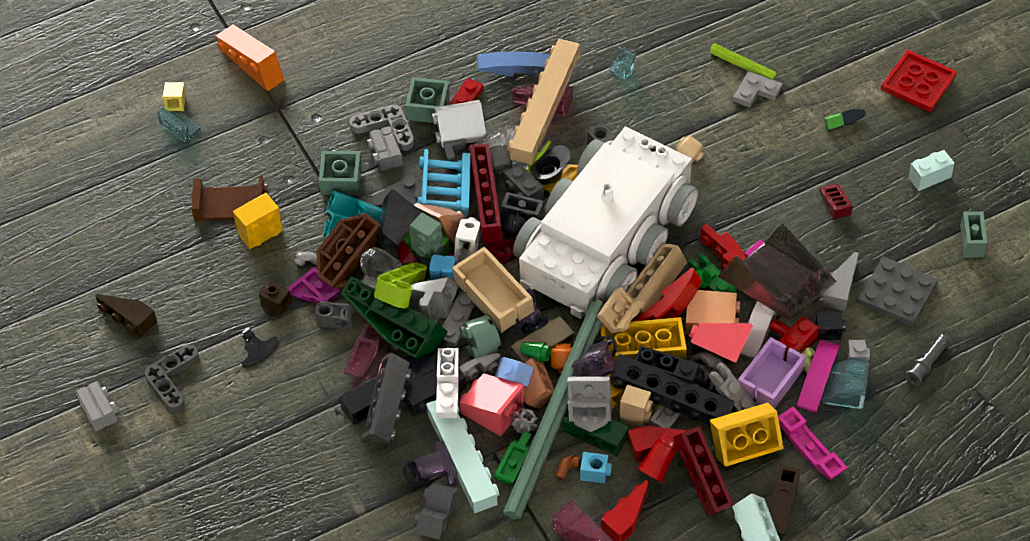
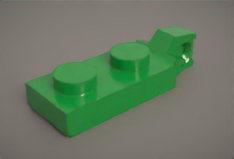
M524 431L519 441L514 440V442H511L494 474L495 480L514 487L531 447L529 446L532 441L530 433Z

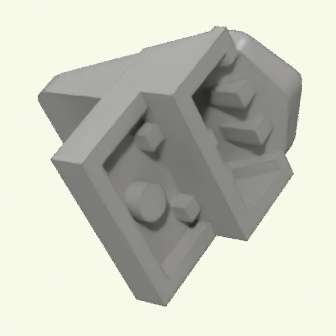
M449 277L410 284L413 289L409 308L422 313V315L437 323L440 318H447L458 290L456 282Z
M568 377L569 421H573L576 426L588 432L595 431L605 426L608 421H611L612 398L610 377Z

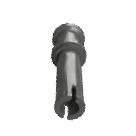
M939 335L923 357L915 360L912 369L905 373V379L911 385L919 386L922 378L930 373L931 365L949 345L950 340H947L948 337Z

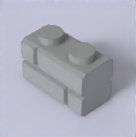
M388 126L381 128V130L370 131V139L367 140L369 150L374 151L372 156L375 165L379 164L382 171L391 169V167L402 166V155L392 128Z
M96 381L87 387L76 390L78 401L94 431H99L105 428V426L116 423L117 418L115 414L118 413V410L113 401L109 403L108 398H110V395L105 386L101 388L99 382Z

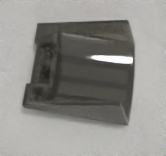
M780 224L767 241L743 261L738 256H735L718 276L787 320L794 318L808 308L837 282L784 224Z

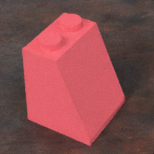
M699 322L698 326L693 325L689 337L692 338V343L736 363L753 325L750 323Z
M483 373L479 379L473 382L468 393H464L459 400L460 413L501 437L513 422L512 416L514 413L524 408V385Z

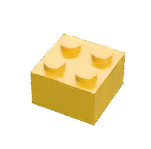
M267 193L233 211L237 233L249 249L261 245L264 241L277 236L283 231L279 207Z

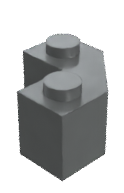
M433 483L429 488L425 489L423 500L426 501L425 508L419 514L417 513L414 519V526H416L415 534L439 540L445 535L448 527L446 525L449 516H452L458 489Z

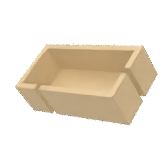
M485 247L452 267L454 282L464 292H467V296L485 315L490 316L491 319L489 320L495 324L501 333L516 324V319L520 321L534 312L533 298Z

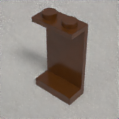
M259 176L258 186L203 188L201 178H194L191 207L194 221L234 219V210L264 193L268 194V185L264 184L263 176Z

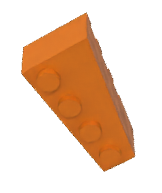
M231 25L216 35L219 50L225 53L267 92L285 80L274 50L235 25Z

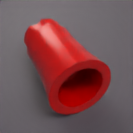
M661 433L659 439L655 441L653 447L637 469L663 482L668 467L676 453L677 446L674 439Z

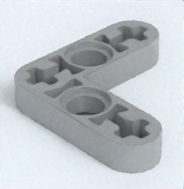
M389 105L357 114L350 118V129L354 133H364L389 125L392 128L400 150L408 151L414 146L413 134L401 107L398 105ZM373 117L381 118L377 122L371 120ZM402 125L404 129L396 130L395 127ZM403 136H405L406 143L402 140Z

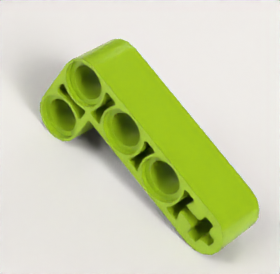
M410 263L378 276L374 297L399 308L409 307L413 289L410 284L425 281L427 266L421 263Z

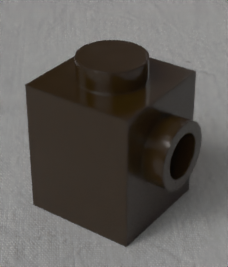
M271 280L259 292L261 306L280 316L292 302L290 290Z

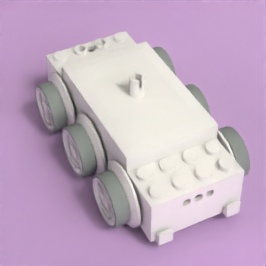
M626 126L614 141L611 140L603 143L597 139L593 140L586 147L577 167L578 177L574 182L563 178L552 190L546 204L545 218L540 221L532 217L519 231L514 243L513 253L514 256L519 258L520 285L528 292L535 289L570 307L571 314L579 319L584 315L586 316L592 301L600 300L605 304L612 293L619 287H622L627 292L637 279L638 274L637 269L628 264L635 265L639 262L646 266L663 243L666 244L669 232L667 228L659 225V223L665 225L670 222L680 227L687 221L696 205L699 191L697 188L689 185L692 158Z

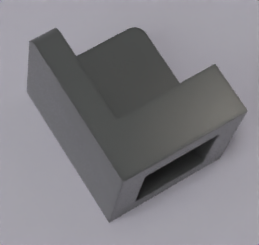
M465 139L443 144L446 161L458 162V160H462V154L467 153Z

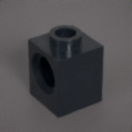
M841 312L816 313L815 325L819 327L817 340H841L842 332L846 331V322L842 320Z

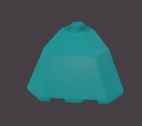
M332 189L326 207L329 222L326 221L324 224L323 235L326 236V239L341 219L364 213L380 223L382 209Z

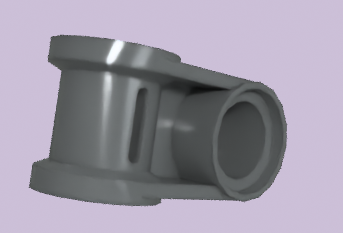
M506 146L490 149L494 173H497L498 170L513 168L510 153Z
M324 301L316 305V322L319 326L343 330L352 327L353 322L351 318L355 308L351 304Z

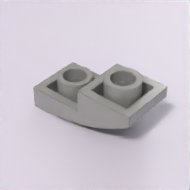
M498 353L484 355L463 364L459 369L466 377V382L475 379L479 373L482 375L483 373L488 375L495 374L501 356Z

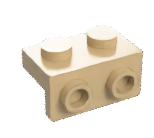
M619 287L612 293L597 317L611 333L624 332L629 328L633 317L640 312L639 308L643 302L642 300L633 301L624 289Z

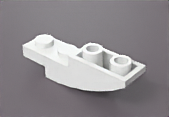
M438 348L436 418H458L459 350L458 348Z

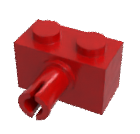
M802 316L792 327H788L776 318L770 324L769 329L782 336L779 342L786 345L784 361H787L789 348L802 353L817 341L819 327Z

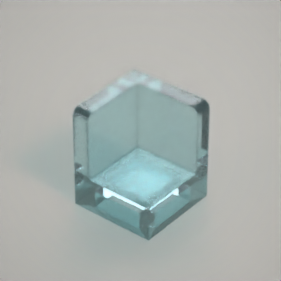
M620 46L618 58L610 66V72L626 79L636 67V53Z

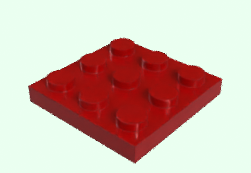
M907 49L882 83L881 90L931 113L955 79L957 71Z

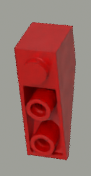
M647 480L641 485L637 484L632 489L631 494L626 498H621L615 508L603 514L601 530L613 541H625L635 532L648 494Z

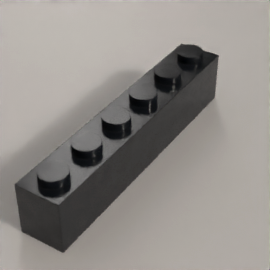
M443 340L438 348L451 347ZM438 349L418 359L411 357L406 360L410 362L408 368L411 369L408 381L405 380L404 386L437 368ZM377 377L363 382L357 388L346 391L339 397L341 409L353 425L367 418Z

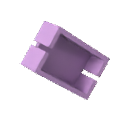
M770 337L739 377L738 383L753 400L756 399L757 405L769 403L775 409L803 372L806 356L789 348L787 361H784L786 345Z

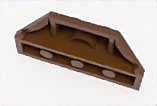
M366 213L341 219L316 251L317 276L332 288L349 278L375 245L382 225Z

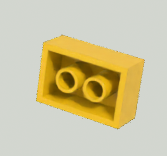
M769 403L710 420L716 457L725 467L784 449L778 414Z

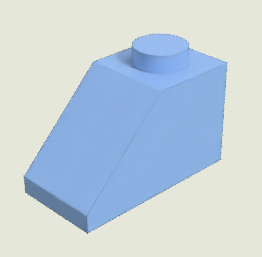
M503 357L500 359L495 377L517 382L528 387L534 367Z

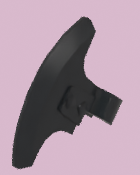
M250 328L245 329L242 332V337L248 342L245 346L248 356L242 361V366H252L264 360L275 348L278 338L272 336L267 341H261Z

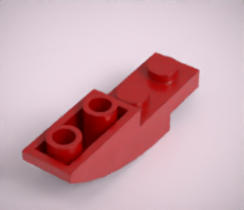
M708 224L702 226L701 242L712 249L718 258H722L721 268L723 272L730 275L740 287L749 292L752 285V274L748 260L740 246L727 232L719 235Z
M693 267L662 290L661 293L664 297L639 315L633 322L677 318L691 302L702 282Z

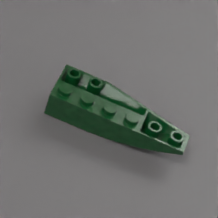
M352 276L341 292L386 342L416 359L438 349L448 333L437 322L409 307L399 308L375 298L374 288Z

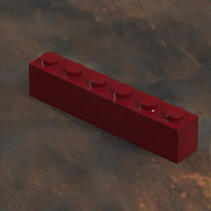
M489 143L470 145V163L478 219L481 223L482 244L502 242L501 221Z

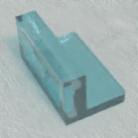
M163 107L157 111L159 123L184 142L201 130L200 125L181 111L169 112Z

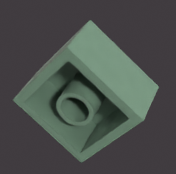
M412 77L405 104L406 119L433 123L432 114L435 113L434 108L448 105L450 97L449 81Z
M322 151L319 173L321 195H331L333 189L350 196H359L362 170L360 151Z

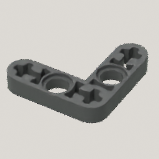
M189 344L179 348L151 364L145 370L148 384L165 407L172 413L182 411L185 407V402L182 394L170 378L198 361L199 354L194 345ZM171 361L177 362L174 368H168L167 364ZM152 373L158 374V381L151 375ZM161 386H170V389L166 392L159 391ZM173 396V399L176 402H178V404L175 405L174 403H172L170 397Z

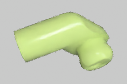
M809 347L801 353L806 356L804 366L806 373H808L815 351Z

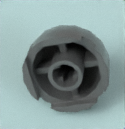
M709 351L692 355L689 361L699 364V377L696 384L711 392L715 391L716 386L710 380L709 374L713 371L722 377L716 367L719 363L725 364V362L718 354Z

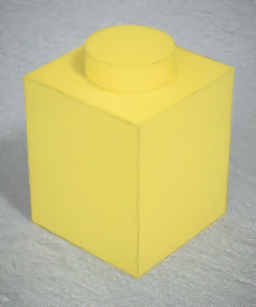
M165 83L163 92L165 111H184L186 101L184 83Z

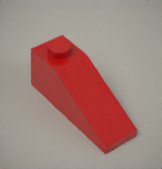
M655 426L635 427L628 431L627 442L635 462H639L645 459L661 433L673 439L674 436L687 430Z

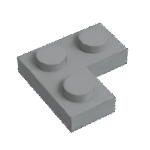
M748 71L733 97V102L750 108L757 95L775 101L782 89V83Z

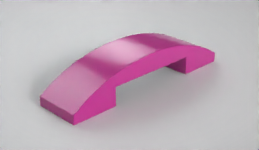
M820 339L797 403L798 408L817 413L840 345Z
M794 406L778 416L779 424L801 455L822 475L832 480L847 469V466L834 452L830 453L806 426L807 421Z

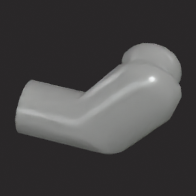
M299 252L295 255L294 262L297 265L303 266L305 261H308L317 266V256L315 253Z

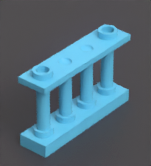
M424 149V157H420L419 168H422L421 197H418L417 203L456 210V212L460 211L467 219L469 210L470 153H463L462 160L452 162L428 159V149ZM428 167L456 169L460 174L427 173ZM427 180L457 183L460 187L454 189L427 186ZM426 194L456 196L460 201L426 200Z

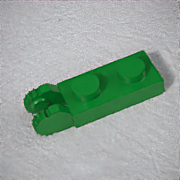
M704 254L698 255V260L704 267L703 269L708 270L711 274L712 279L710 285L706 287L707 290L736 293V288L710 263L709 259ZM693 259L688 261L690 269L692 267L695 271L700 269L698 263Z

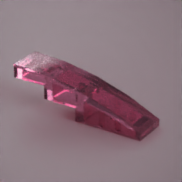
M368 322L365 323L361 336L357 337L344 369V374L361 379L365 377L384 340Z

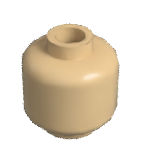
M683 136L675 147L677 152L692 158V163L694 161L698 163L704 155L702 152L703 144L692 136L686 138Z

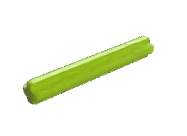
M716 43L710 48L711 54L742 69L772 80L776 78L775 71Z

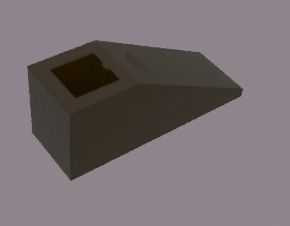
M102 294L95 295L97 308L102 313L109 314L117 324H123L131 334L135 333L141 338L157 323L155 311L140 300Z
M781 464L775 481L769 512L777 534L785 536L799 484L801 469Z

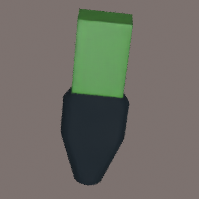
M848 109L841 114L838 113L825 117L826 129L830 130L855 123L864 117L866 112L864 109Z

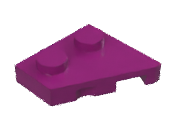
M315 267L287 288L290 290L291 297L315 304L324 301L332 302L341 295L336 287L332 288L317 276V269Z

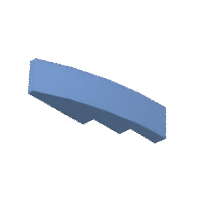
M517 51L478 54L477 66L478 71L513 77L515 72L533 75L535 70L544 72L545 62L547 58L550 59V54Z

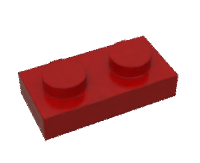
M467 78L449 105L475 101L484 89L483 84Z

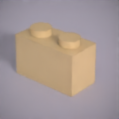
M627 385L620 400V421L632 428L644 427L646 424H649L653 414L651 412L653 401L650 400L651 392Z

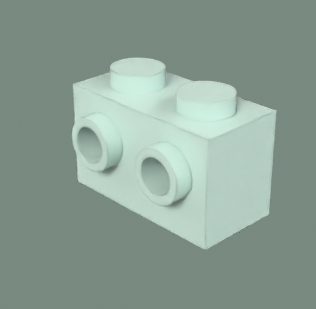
M945 150L934 152L928 157L917 159L911 163L908 178L918 191L951 178L954 162Z

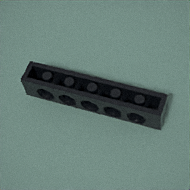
M619 354L610 375V384L614 388L625 390L626 386L630 385L651 392L650 400L653 401V404L662 405L674 413L684 414L694 421H701L709 426L711 419L730 414L735 403L731 399L622 354ZM628 376H632V377H634L636 380H632V379H630ZM647 384H652L655 388H651ZM667 392L673 393L674 396L668 395ZM686 400H690V401H692L694 404H690V403H688ZM705 408H710L713 412H709Z

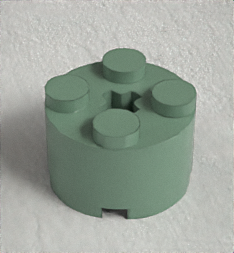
M487 314L464 322L463 326L459 327L460 334L463 339H466L468 345L465 348L469 358L473 357L475 359L484 355L501 352V349H498V346H501L495 324L490 325L488 320L491 318Z

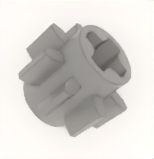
M522 408L512 416L514 420L511 425L514 426L517 433H523L524 431L527 433L529 431L533 432L537 427L535 422L538 418L535 417L532 410Z

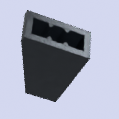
M391 189L384 198L380 218L382 226L376 241L384 249L393 252L410 231L411 223L423 212L394 189Z

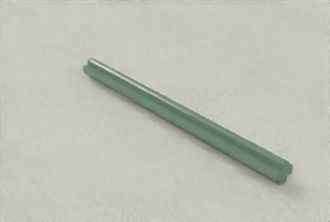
M592 301L503 511L504 515H508L510 519L517 520L522 518L568 407V377L581 376L601 328L602 322L598 319L597 315L605 305L603 301Z

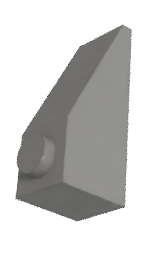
M854 252L827 279L826 286H821L819 298H823L822 307L841 311L846 310L859 253Z

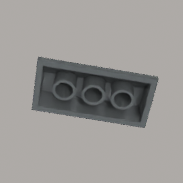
M389 353L382 358L362 435L363 439L385 445L394 439L396 428H393L395 420L398 421L401 409L398 408L400 400L403 401L406 389L403 388L405 380L408 381L411 369L408 368L410 362L393 353Z

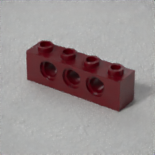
M700 426L674 436L675 444L706 515L717 513L734 505Z

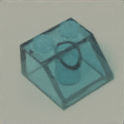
M847 359L834 364L823 391L822 403L863 410L870 362Z

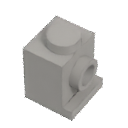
M849 340L846 353L848 370L868 371L870 350L866 348L865 340Z

